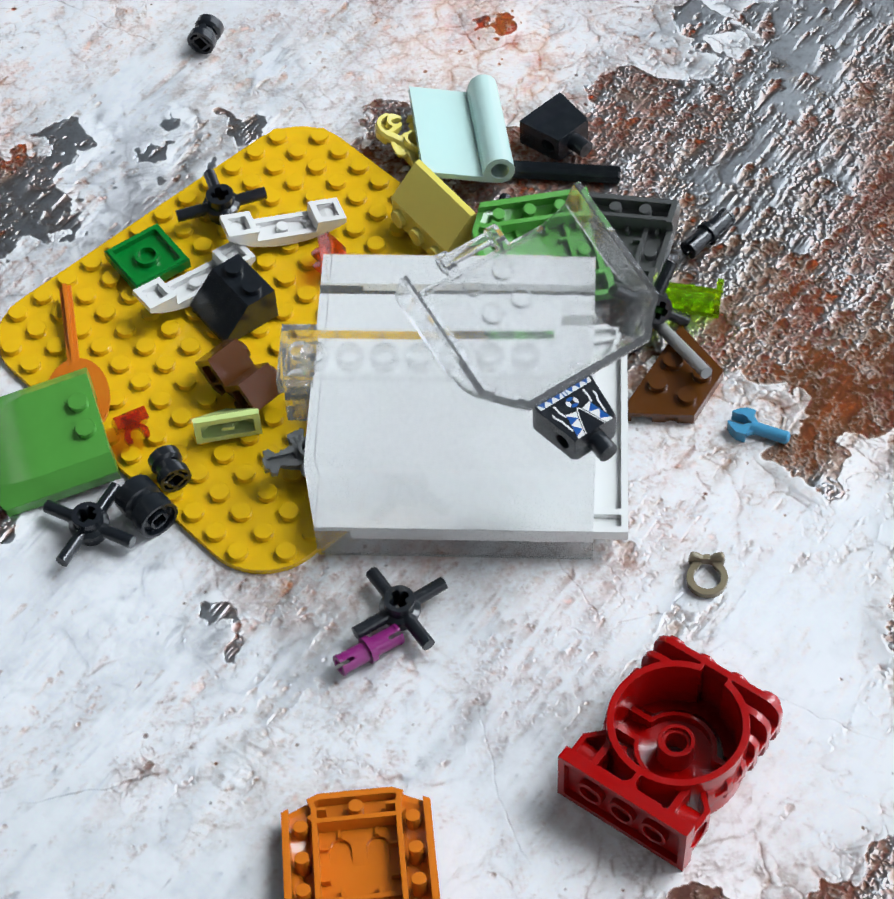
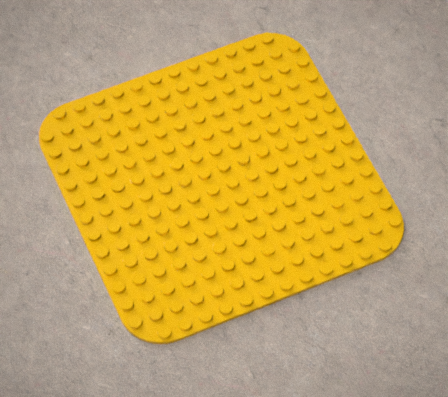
M308 126L273 129L270 133L260 137L213 169L216 172L219 183L230 186L235 194L265 187L267 199L242 205L237 212L250 211L253 219L307 211L308 202L337 197L347 217L345 224L307 241L276 247L246 246L256 256V261L251 267L275 290L278 316L238 340L248 347L251 354L250 358L254 364L268 362L269 365L277 369L282 378L281 383L286 389L259 410L263 434L197 444L192 422L193 418L225 408H236L234 405L236 400L227 392L222 396L218 394L195 363L220 344L221 340L191 310L190 306L167 313H150L133 295V289L105 257L104 251L158 224L190 259L191 264L190 268L164 281L165 283L211 261L212 251L229 243L222 225L213 223L207 215L178 222L175 212L179 209L203 203L206 192L209 189L204 176L24 296L9 308L0 323V356L5 365L28 387L48 381L54 370L60 364L67 361L59 287H62L64 283L67 286L71 285L80 358L92 361L102 370L110 388V409L103 424L118 469L129 479L140 474L147 475L160 488L156 478L157 475L152 472L148 465V458L159 447L164 445L176 446L182 455V462L188 466L192 477L189 483L178 491L165 492L160 488L161 492L177 507L178 514L175 521L221 563L235 570L251 574H273L297 567L309 560L348 529L315 527L319 475L302 476L300 470L280 468L278 476L271 477L270 472L265 473L262 467L263 451L269 449L276 454L280 450L286 449L289 446L287 434L299 430V428L304 430V437L308 436L310 425L314 419L325 414L333 324L570 326L569 318L564 309L508 318L485 293L476 257L449 273L439 264H434L430 260L428 253L421 246H416L409 234L403 228H398L392 221L391 197L401 183L339 136L324 128Z

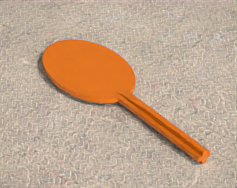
M64 283L62 287H59L67 361L60 364L54 370L49 380L87 367L104 423L110 409V388L102 370L92 361L80 358L72 287Z

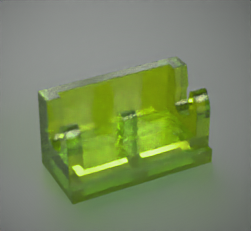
M718 278L716 288L670 282L665 292L672 303V308L690 315L719 318L725 279Z

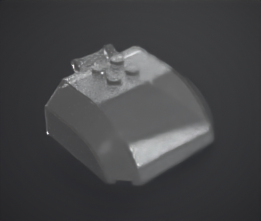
M580 181L572 185L565 204L542 225L509 242L496 224H492L484 229L483 234L450 252L444 250L435 255V262L438 268L447 277L418 292L408 276L405 275L399 279L395 294L396 301L437 362L462 390L473 397L519 411L534 409L648 343L651 339L653 328L651 326L659 297L656 288ZM490 245L495 247V251L462 269H459L457 263Z

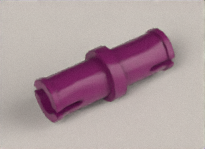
M391 624L370 637L365 635L359 638L358 644L339 654H335L333 656L335 666L345 660H349V663L337 669L342 676H346L349 672L367 662L371 664L377 662L380 655L398 645L404 644L403 633L393 639L388 638L400 631V628L396 624Z

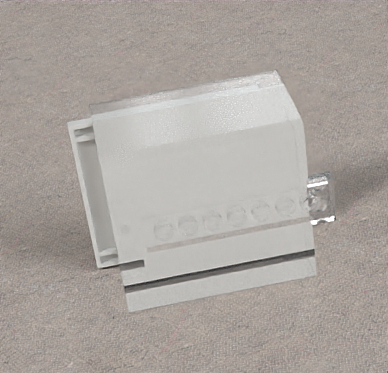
M393 254L323 255L317 324H282L276 376L278 393L310 394L304 470L318 555L592 559L593 539L628 540L627 331H596L597 257ZM589 373L616 415V435L611 439L618 448L616 453L604 462L600 461L592 451L578 460L569 458L533 428L532 406Z

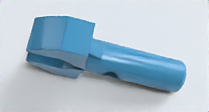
M745 407L733 410L731 416L733 421L728 420L727 430L735 440L745 443L748 436L757 435L782 444H787L790 441V432L758 422L755 418L756 410Z

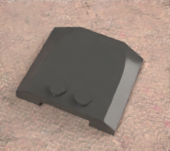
M589 192L595 212L593 218L607 268H612L616 285L634 292L640 288L653 287L666 259L668 260L678 229L679 200Z

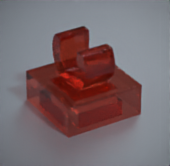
M328 231L318 236L319 247L311 252V256L318 261L313 264V268L320 274L332 269L338 276L348 271L346 247Z
M144 406L114 417L111 424L116 435L124 433V441L129 447L134 444L131 438V432L134 430H139L145 440L150 437V431L145 425L148 422L149 416Z

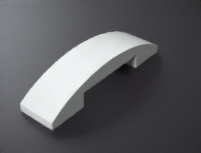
M337 197L310 201L307 205V211L257 219L252 218L250 211L220 215L219 221L229 242L251 247H276L319 237L345 224L347 217Z
M229 242L212 251L211 261L167 283L158 277L134 289L133 295L150 313L177 311L190 306L212 268L237 254L251 266L256 261V256L246 246Z

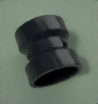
M211 14L200 15L195 23V28L190 31L187 37L188 45L200 54L211 53L224 31L223 23Z
M174 445L159 447L148 458V465L152 472L157 475V482L165 492H175L182 489L189 483L192 477L188 466L182 462L183 458L179 449Z

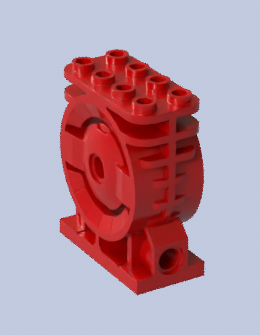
M673 635L659 636L654 643L653 651H647L643 656L641 668H634L613 693L602 731L583 733L572 748L566 746L559 754L557 793L683 872L691 861L692 851L709 828L710 814L723 807L734 796L746 772L752 771L757 763V757L763 756L768 749L769 740H774L779 734L783 717L781 702L772 692L762 691L750 684L741 674L730 672L718 665L710 656L703 653L699 654L692 650L678 637ZM713 732L721 744L723 759L717 756V741ZM619 741L634 749V761L627 755V747L620 745ZM678 747L683 751L673 752L668 748Z

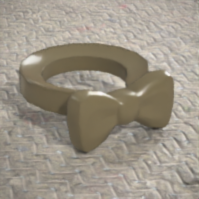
M698 552L690 553L688 558L690 567L686 576L687 586L690 591L698 597L707 599L715 598L722 594L727 588L728 583L727 570L723 566L725 563L724 553L717 552L712 555H702ZM710 564L719 573L721 581L716 587L706 589L696 584L694 574L700 569L701 565Z

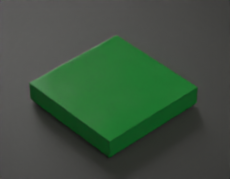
M158 224L104 251L108 262L133 290L158 277L166 281L191 267L190 259Z

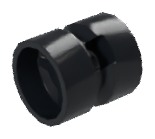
M147 475L133 476L119 488L115 495L114 501L117 508L128 519L133 521L136 529L146 538H154L161 535L172 526L177 518L178 510L176 505L161 492L160 488Z

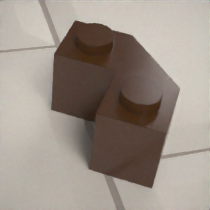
M237 338L222 341L195 362L208 383L218 394L222 396L227 392L236 400L234 402L236 408H258L260 410L286 390L281 383L282 378L277 369L269 365L268 362L254 364L250 358L251 354L248 347Z

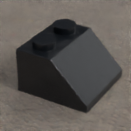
M239 254L212 268L190 304L191 310L221 342L233 338L240 339L278 316L275 290Z

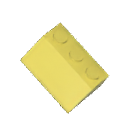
M420 159L414 162L391 197V218L398 228H403L409 234L416 246H421L428 253L430 260L434 264H439L449 273L476 257L471 242V233L476 213Z

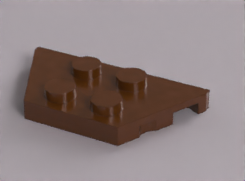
M679 326L676 333L712 369V374L708 378L703 379L667 344L629 399L628 421L632 420V416L652 417V422L665 423L667 421H675L677 423L694 424L723 380L724 370L683 327Z

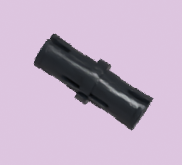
M722 208L709 221H703L697 226L698 230L681 243L682 252L686 256L689 255V258L694 259L705 247L714 245L719 240V236L735 224L734 214L730 210L727 212L726 208Z

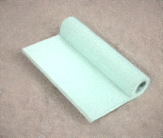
M486 74L475 76L470 80L467 92L409 86L408 93L419 159L439 178L504 183L513 177L515 166L497 83L493 77Z

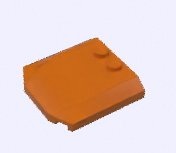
M392 786L320 793L306 799L307 805L290 814L288 809L281 812L284 899H440L431 801L429 797L423 796V800L404 795L402 789Z

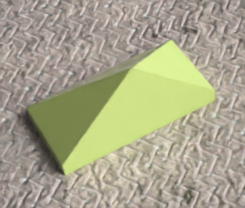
M225 408L192 419L197 444L263 434L258 408Z

